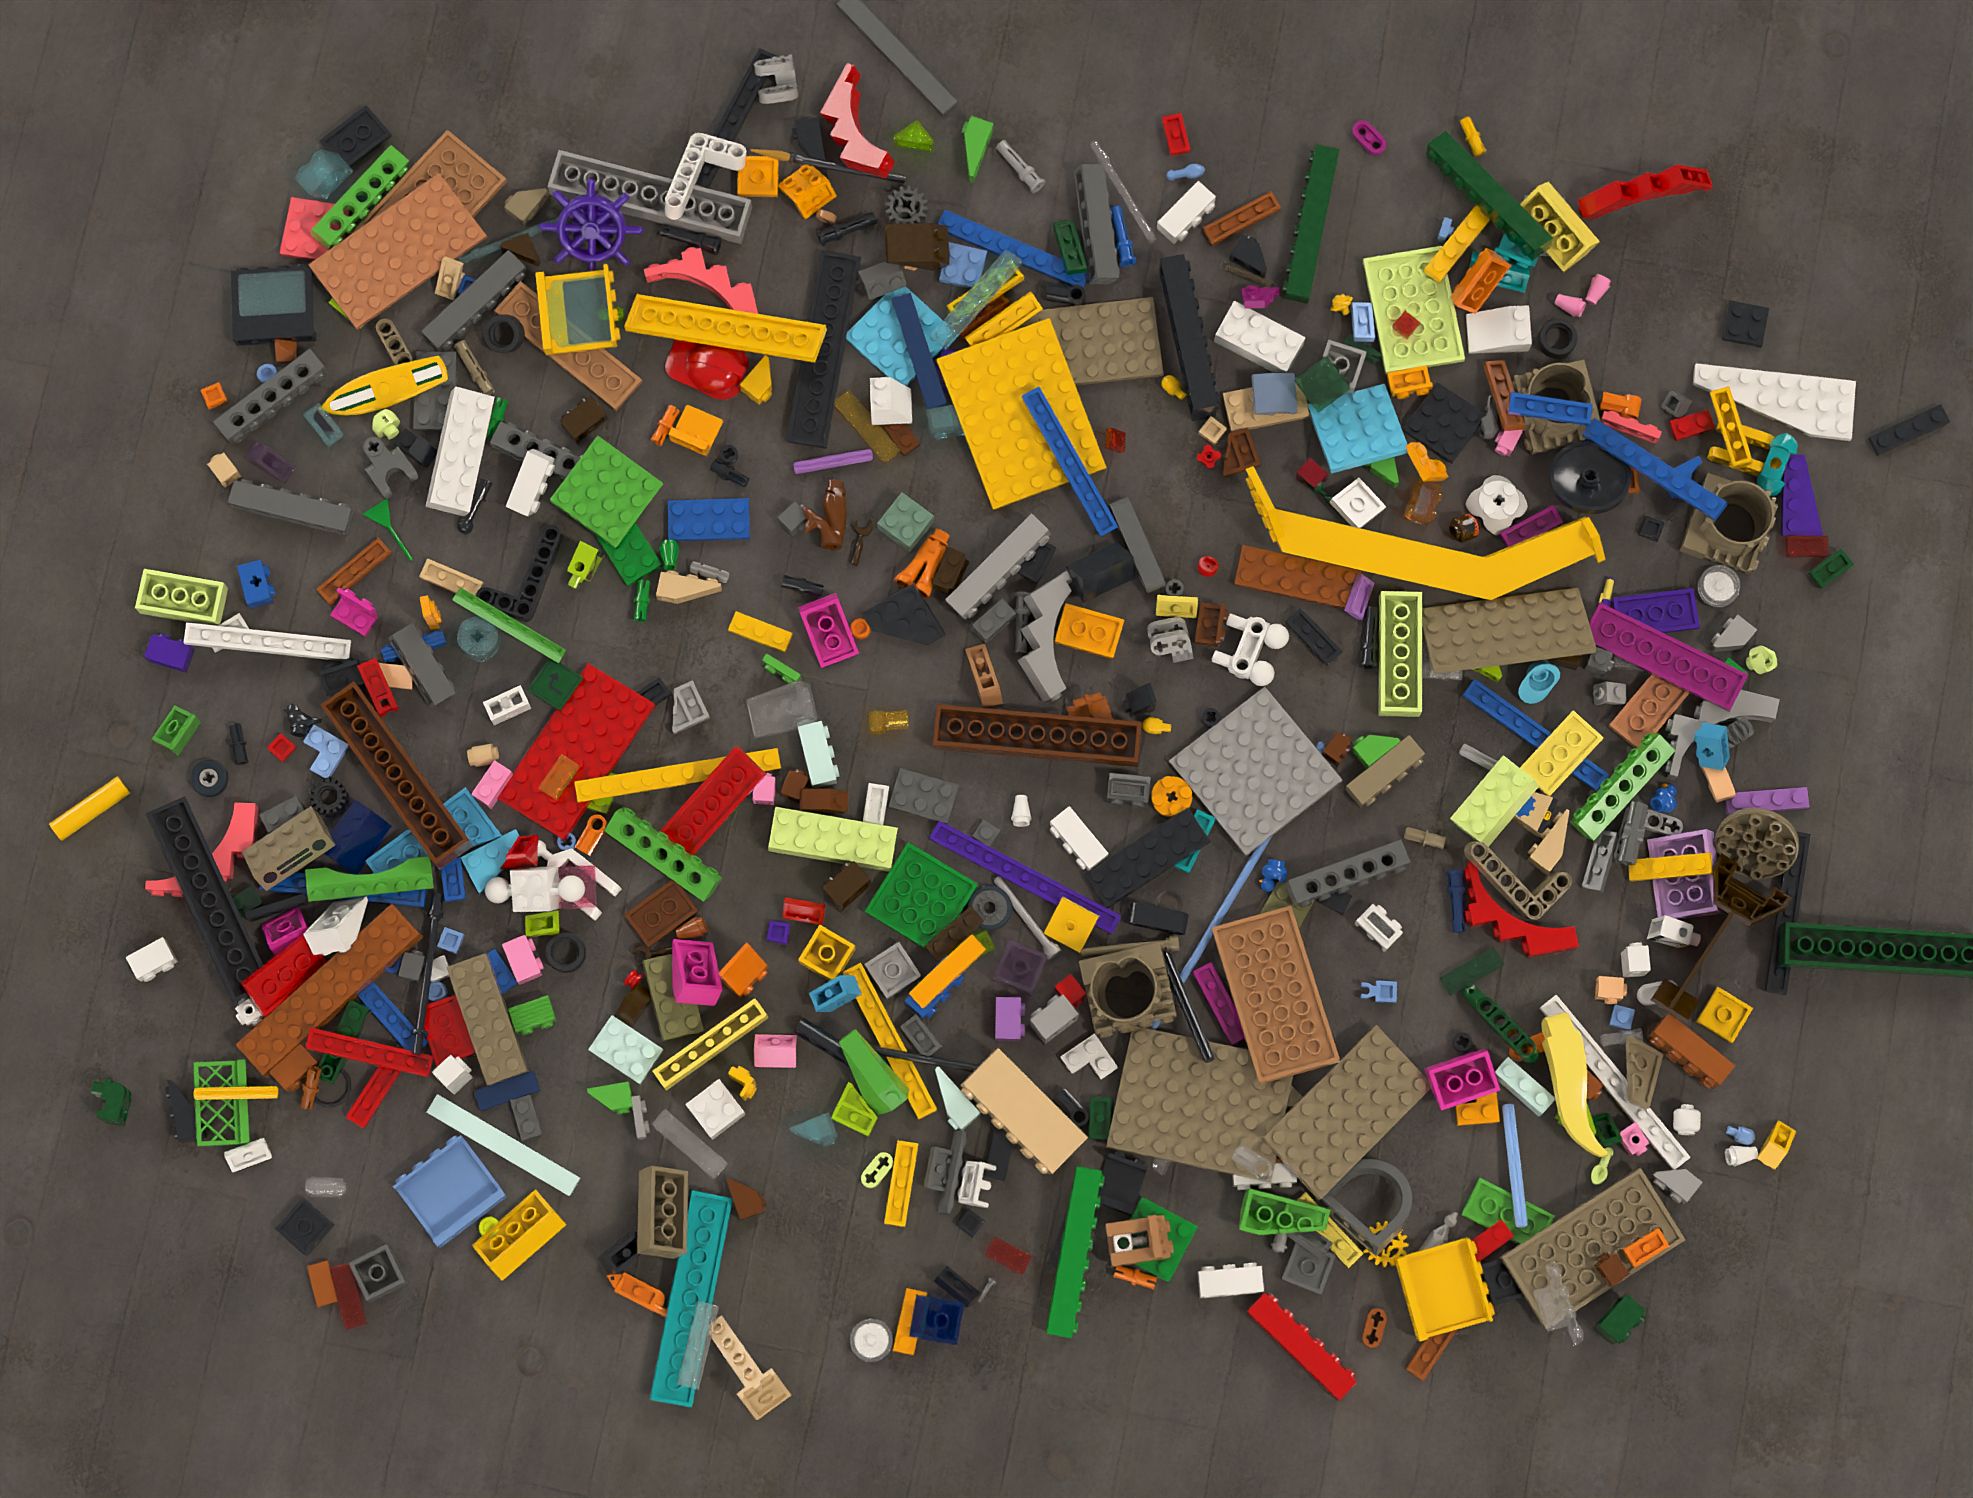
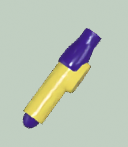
M1612 577L1606 579L1604 593L1600 595L1599 603L1601 602L1607 606H1610L1614 584Z

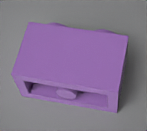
M996 997L995 1041L1020 1042V1036H1025V1024H1021V1016H1025V1003H1021V998Z

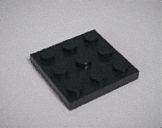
M1436 382L1402 428V431L1452 464L1480 427L1481 419L1486 414Z

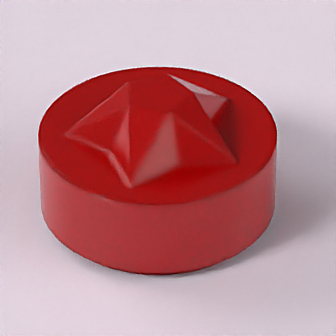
M1210 556L1202 557L1197 565L1199 573L1206 577L1214 576L1219 567L1218 562Z

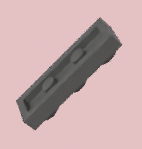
M1603 830L1595 839L1582 883L1584 890L1603 893L1620 836L1617 832Z

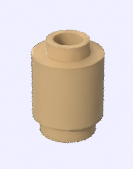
M493 744L475 746L467 751L470 766L491 765L494 760L499 759L498 749L493 747Z

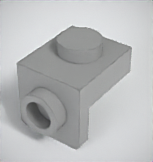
M1603 682L1594 685V705L1605 703L1613 705L1626 704V684Z

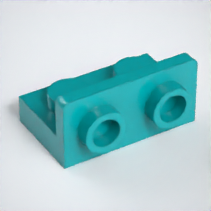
M1505 233L1499 248H1495V252L1500 253L1499 255L1504 260L1510 261V258L1517 260L1516 264L1524 268H1528L1529 265L1535 267L1539 258L1537 257L1532 261L1528 256H1525L1520 248L1507 238Z

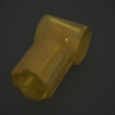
M878 710L867 713L869 734L876 735L887 733L890 730L909 729L907 710L894 712Z

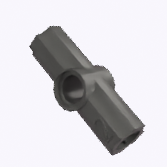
M1630 802L1627 819L1621 831L1620 840L1622 842L1617 862L1624 865H1636L1639 846L1642 844L1645 834L1644 823L1648 805L1641 802Z

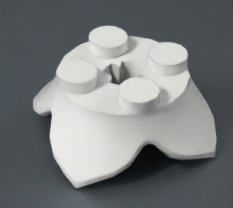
M1499 475L1487 478L1480 488L1470 494L1465 504L1468 511L1474 516L1481 517L1486 529L1496 536L1507 530L1514 518L1521 517L1528 506L1524 495L1507 478ZM1496 498L1502 501L1500 506L1496 505L1497 502H1493Z

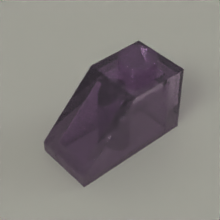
M256 441L245 457L247 461L282 483H286L296 467L269 446Z

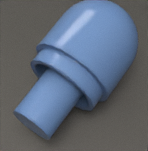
M1738 1126L1737 1128L1727 1127L1726 1134L1734 1136L1733 1140H1736V1142L1751 1145L1755 1141V1133L1751 1129L1743 1126Z

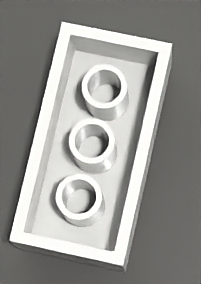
M1236 301L1230 307L1214 339L1215 343L1273 373H1288L1305 341V337L1251 309H1245L1244 305Z

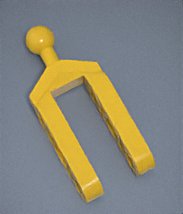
M1718 422L1716 431L1719 432L1720 434H1722V431H1721V428H1720V425H1719V422ZM1742 425L1747 443L1771 449L1769 444L1775 438L1774 436ZM1710 447L1707 456L1709 460L1733 468L1727 450L1719 447ZM1773 458L1770 462V466L1773 469L1780 468L1782 464L1779 458ZM1752 459V464L1736 470L1757 476L1761 474L1765 463Z

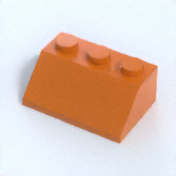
M1486 248L1479 254L1475 264L1467 270L1463 280L1454 288V292L1450 296L1453 303L1457 307L1476 314L1511 265L1495 251Z

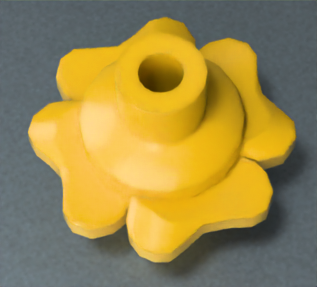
M1344 294L1336 295L1332 300L1331 311H1341L1343 315H1347L1350 313L1348 306L1353 298Z

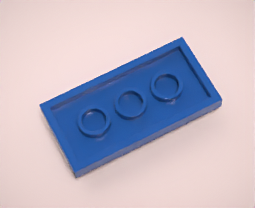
M749 498L668 501V540L678 542L750 539Z

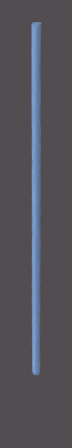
M1319 742L1316 749L1322 754L1326 745ZM1272 837L1257 847L1252 853L1180 973L1183 983H1185L1212 938V927L1219 926ZM1171 988L1172 996H1173V1000H1174V999L1176 998V995H1175V993H1174V991H1173V988ZM1161 1021L1154 1022L1153 1026L1147 1029L1157 1030Z

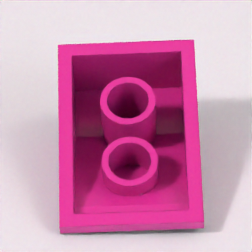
M836 593L798 607L821 668L859 654Z
M674 939L672 942V987L675 1002L715 1006L723 989L718 974L719 970L713 943Z

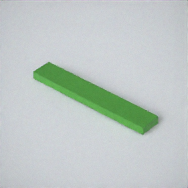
M460 588L453 598V601L557 663L563 657L566 651L564 648L463 588Z

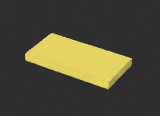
M1572 711L1520 769L1539 785L1538 789L1543 794L1550 797L1604 737L1576 712Z

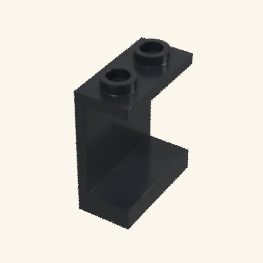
M1114 1151L1113 1154H1108L1101 1174L1105 1175L1103 1188L1099 1187L1098 1196H1101L1100 1205L1132 1216L1148 1166H1145V1162L1133 1158V1161L1125 1159L1126 1155Z

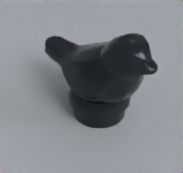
M290 704L287 708L283 709L288 714V722L291 724L290 734L293 736L306 737L307 732H309V726L322 723V719L310 717L295 704Z

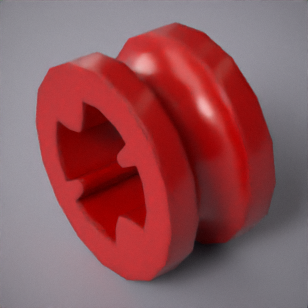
M634 969L624 981V985H630L632 990L641 981L643 975L637 974V970Z

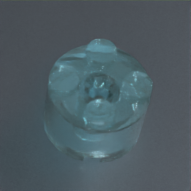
M476 616L466 619L459 627L457 633L458 644L463 653L471 660L478 662L487 661L500 649L501 637L496 626L482 617ZM478 636H482L479 642H476L475 639H477Z

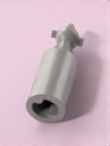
M1454 1212L1451 1215H1447L1444 1219L1445 1224L1431 1231L1418 1251L1447 1243L1449 1229L1456 1225L1458 1213Z

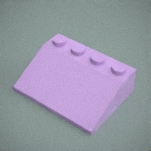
M1707 829L1647 840L1650 858L1711 853L1712 870L1714 863L1718 859L1714 832ZM1713 874L1653 879L1658 917L1666 915L1675 919L1725 913L1724 910L1713 904Z

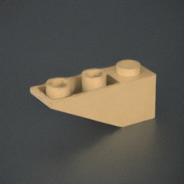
M668 570L666 573L661 572L656 597L657 600L678 604L722 591V586L715 579L707 578L706 580L698 579V576L687 574L685 577L678 575L679 573Z
M1568 809L1564 814L1558 813L1553 820L1555 823L1553 828L1550 830L1547 827L1540 836L1543 840L1539 846L1535 843L1528 852L1531 856L1527 861L1546 875L1562 857L1569 817Z

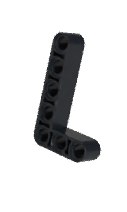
M548 525L543 529L518 597L489 587L478 589L476 597L481 599L483 595L489 594L491 598L486 603L513 619L522 622L530 621L535 615L562 542V535L558 527ZM552 532L557 533L555 539H547L548 534ZM549 551L550 555L544 559L540 557L541 553ZM536 570L543 571L540 577H534L533 573ZM534 588L536 593L533 596L526 595L528 589ZM503 601L510 602L507 608H501L500 604ZM522 607L529 608V612L527 614H519V611Z

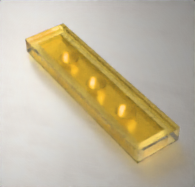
M850 390L835 401L837 409L884 464L900 452L898 446L880 425H872L871 415Z

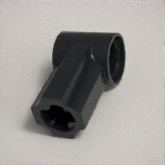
M1048 283L1046 301L1079 306L1085 304L1086 293L1081 285L1068 286ZM1080 293L1082 297L1080 299H1073L1072 295Z
M1066 1089L1055 1096L1052 1102L1079 1129L1088 1125L1089 1114L1087 1110ZM1083 1113L1086 1116L1085 1120L1082 1123L1075 1122L1074 1116L1076 1114Z

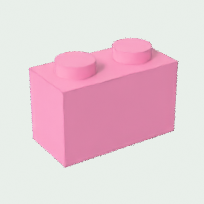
M494 760L471 795L475 800L492 809L498 801V796L513 776L512 771Z
M526 935L502 944L519 985L542 976L541 970L544 967L540 957L535 958L533 951L536 950L532 938L528 939Z

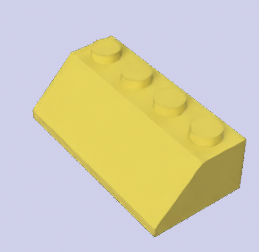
M1549 182L1539 185L1520 204L1553 237L1551 247L1546 252L1563 272L1586 256L1600 242Z

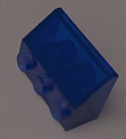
M355 799L330 833L335 846L323 854L350 873L358 875L366 864L365 860L371 857L392 825Z

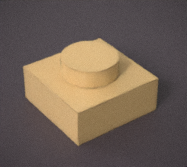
M1210 417L1198 434L1215 445L1227 428L1213 417Z

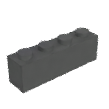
M412 623L391 635L388 640L429 707L432 708L455 694V687L452 681L444 675V668L439 661L436 662L433 657V650L430 645L425 644L419 627L414 626Z

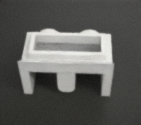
M1372 904L1356 920L1355 925L1357 927L1360 925L1367 932V936L1371 940L1375 939L1383 947L1381 950L1385 952L1402 935L1403 932L1400 930L1402 926L1394 919L1390 921L1385 916L1387 912L1380 905L1375 906Z
M966 1161V1165L962 1169L963 1180L958 1190V1202L970 1206L988 1208L989 1204L978 1201L980 1189L989 1190L991 1188L990 1182L982 1180L984 1169L996 1171V1166L983 1162Z

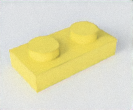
M1157 595L1156 616L1196 618L1198 598Z

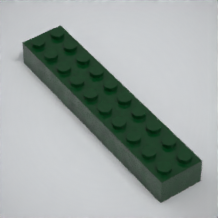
M1785 922L1779 925L1778 967L1973 979V934Z

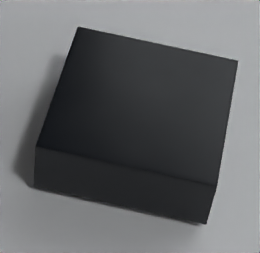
M1646 515L1638 535L1658 542L1665 522Z
M968 1208L956 1226L973 1238L985 1220Z

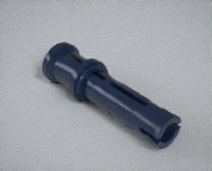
M1464 870L1445 871V874L1448 875L1449 888H1447V892L1450 894L1453 933L1466 932L1463 904L1465 887H1463L1462 879Z

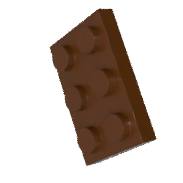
M671 880L625 913L624 916L647 947L650 948L697 914L699 910L681 886L674 880Z

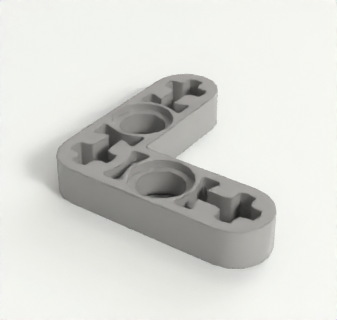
M1629 807L1625 810L1623 814L1621 825L1618 831V834L1620 836L1623 825L1627 819ZM1647 810L1644 823L1645 830L1664 836L1676 835L1682 832L1683 824L1679 819L1653 810ZM1650 816L1657 817L1659 820L1658 826H1650L1648 818ZM1663 819L1666 820V822L1664 823L1666 825H1671L1672 823H1675V827L1678 828V830L1670 832L1671 828L1667 826H1664L1663 830L1660 829V827L1663 824ZM1619 836L1618 843H1617L1616 850H1615L1614 857H1613V859H1614L1616 862H1617V860H1618V855H1619V853H1617V851H1620L1619 849H1620V846H1621V844H1619V841L1622 842V840H1620V836Z

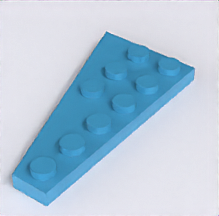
M466 787L443 803L473 847L502 837ZM408 829L365 861L374 873H380L392 869L410 858L428 857L429 855L411 830Z

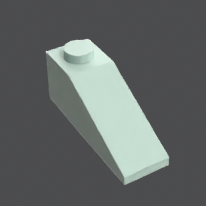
M938 1066L935 1072L946 1112L950 1118L948 1123L955 1130L959 1128L963 1131L980 1115V1112Z

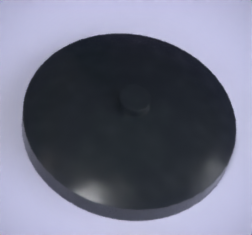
M1590 440L1578 441L1567 445L1556 454L1549 471V483L1555 497L1569 509L1584 514H1600L1614 509L1626 498L1631 484V470L1629 465Z

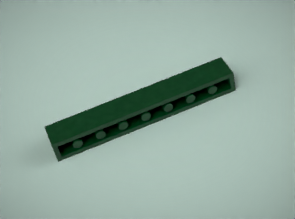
M1444 131L1428 143L1426 150L1427 158L1435 163L1441 172L1448 176L1454 185L1461 189L1467 198L1474 202L1480 208V211L1485 216H1488L1494 225L1501 229L1507 235V238L1520 248L1525 256H1528L1533 261L1551 247L1553 237L1447 131Z
M1316 144L1315 151H1310L1308 162H1311L1312 166L1311 169L1306 171L1305 181H1308L1307 188L1303 187L1301 199L1305 200L1304 206H1299L1297 218H1301L1300 225L1296 224L1293 236H1296L1297 240L1296 244L1292 243L1290 250L1293 260L1288 262L1286 273L1290 274L1289 280H1284L1282 292L1286 293L1285 300L1309 303L1340 150L1338 148Z

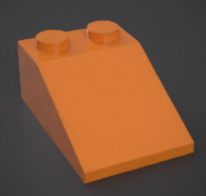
M746 942L718 974L722 983L741 999L743 995L747 997L754 989L752 985L757 980L760 982L768 974L766 971L768 966Z

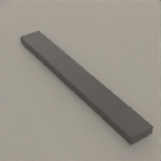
M840 0L837 3V7L942 116L957 105L956 99L860 0Z

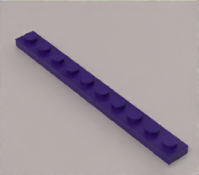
M941 821L937 823L929 840L1055 906H1058L1061 898L1065 897L1099 915L1095 927L1110 935L1113 934L1121 918V915Z

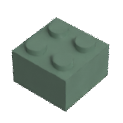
M901 492L879 520L877 527L880 532L910 553L934 523V515Z

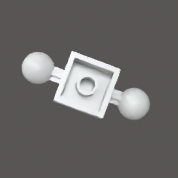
M558 866L517 868L510 871L511 884L502 877H495L490 879L485 886V895L493 903H503L512 896L513 912L552 911L562 907L561 897L565 901L575 902L581 899L585 892L584 882L577 876H566L559 882Z

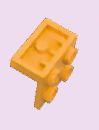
M810 165L801 166L778 184L779 189L795 203L804 219H807L836 197L829 180L814 166Z
M686 405L676 428L672 427L668 435L670 441L707 457L723 424V420L690 405Z

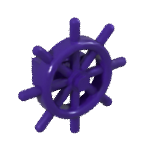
M592 178L587 180V194L577 196L570 201L559 191H554L553 197L564 207L560 213L558 223H541L539 227L542 231H557L558 238L564 249L555 256L554 261L556 263H561L570 254L581 261L588 262V272L596 271V262L609 259L613 255L624 266L630 264V260L619 249L623 244L625 234H642L644 229L641 226H626L620 207L629 200L627 193L622 194L613 202L604 196L595 194V181ZM571 214L573 216V224H566L567 218ZM567 232H573V237L576 238L572 241ZM617 233V236L614 242L612 243L608 238H613L614 234ZM588 239V250L578 247L583 241ZM596 239L605 249L596 251Z

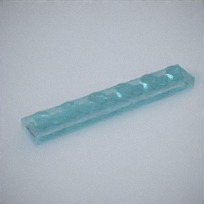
M1006 249L931 333L930 339L946 350L1020 267L1022 260Z

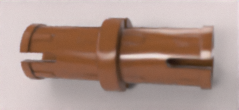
M312 1066L308 1067L306 1082L302 1085L303 1095L300 1107L303 1109H313L315 1095L319 1091L318 1082L322 1070L314 1066L313 1070Z

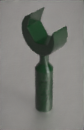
M1306 482L1314 493H1321L1325 502L1341 516L1329 503L1333 497L1323 491L1324 486L1321 482L1316 488H1313Z

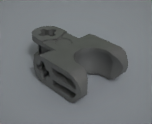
M371 437L365 441L363 449L372 464L364 470L386 500L393 495L388 486V478L393 473H403L410 481H415L419 478L417 472L398 446L389 452L384 443L377 437ZM375 446L378 451L374 452L371 448Z

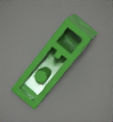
M973 116L970 117L969 122H965L962 133H964L970 183H974L994 129V123Z

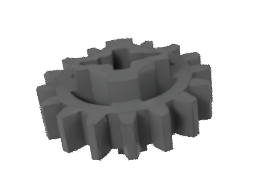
M900 186L899 192L895 189L893 190L894 196L888 195L889 202L885 203V208H887L886 216H890V223L896 221L895 223H921L920 219H926L924 213H928V207H926L928 201L923 200L924 193L918 194V188L911 191V186H908L907 190ZM895 202H897L898 207L894 211L893 207ZM920 205V210L917 214L915 209Z

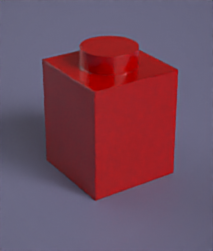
M1071 974L1054 987L1059 996L1064 995L1075 1008L1085 1002L1086 992Z

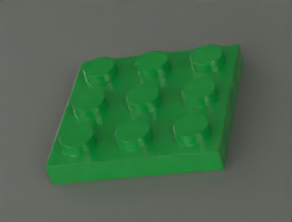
M1142 1197L1130 1220L1147 1218L1152 1215H1164L1165 1220L1169 1219L1170 1232H1167L1168 1241L1172 1240L1174 1253H1170L1171 1257L1168 1259L1136 1263L1134 1265L1169 1283L1198 1226ZM1147 1232L1131 1234V1237H1140L1143 1235V1237L1146 1238ZM1120 1238L1117 1245L1120 1249H1126L1129 1247V1241L1126 1238ZM1148 1239L1147 1245L1134 1246L1133 1250L1149 1248Z

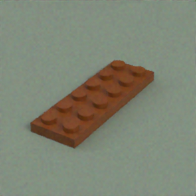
M1243 545L1234 585L1345 609L1356 575L1361 574L1362 571Z

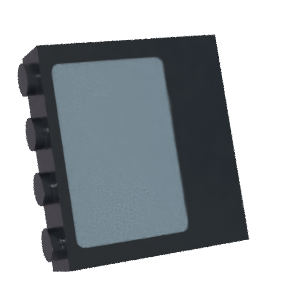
M299 264L297 267L280 265L277 268L270 269L262 266L253 270L238 268L237 271H231L233 341L236 346L275 344V339L294 342L317 341L313 320L312 276L315 275L309 265Z

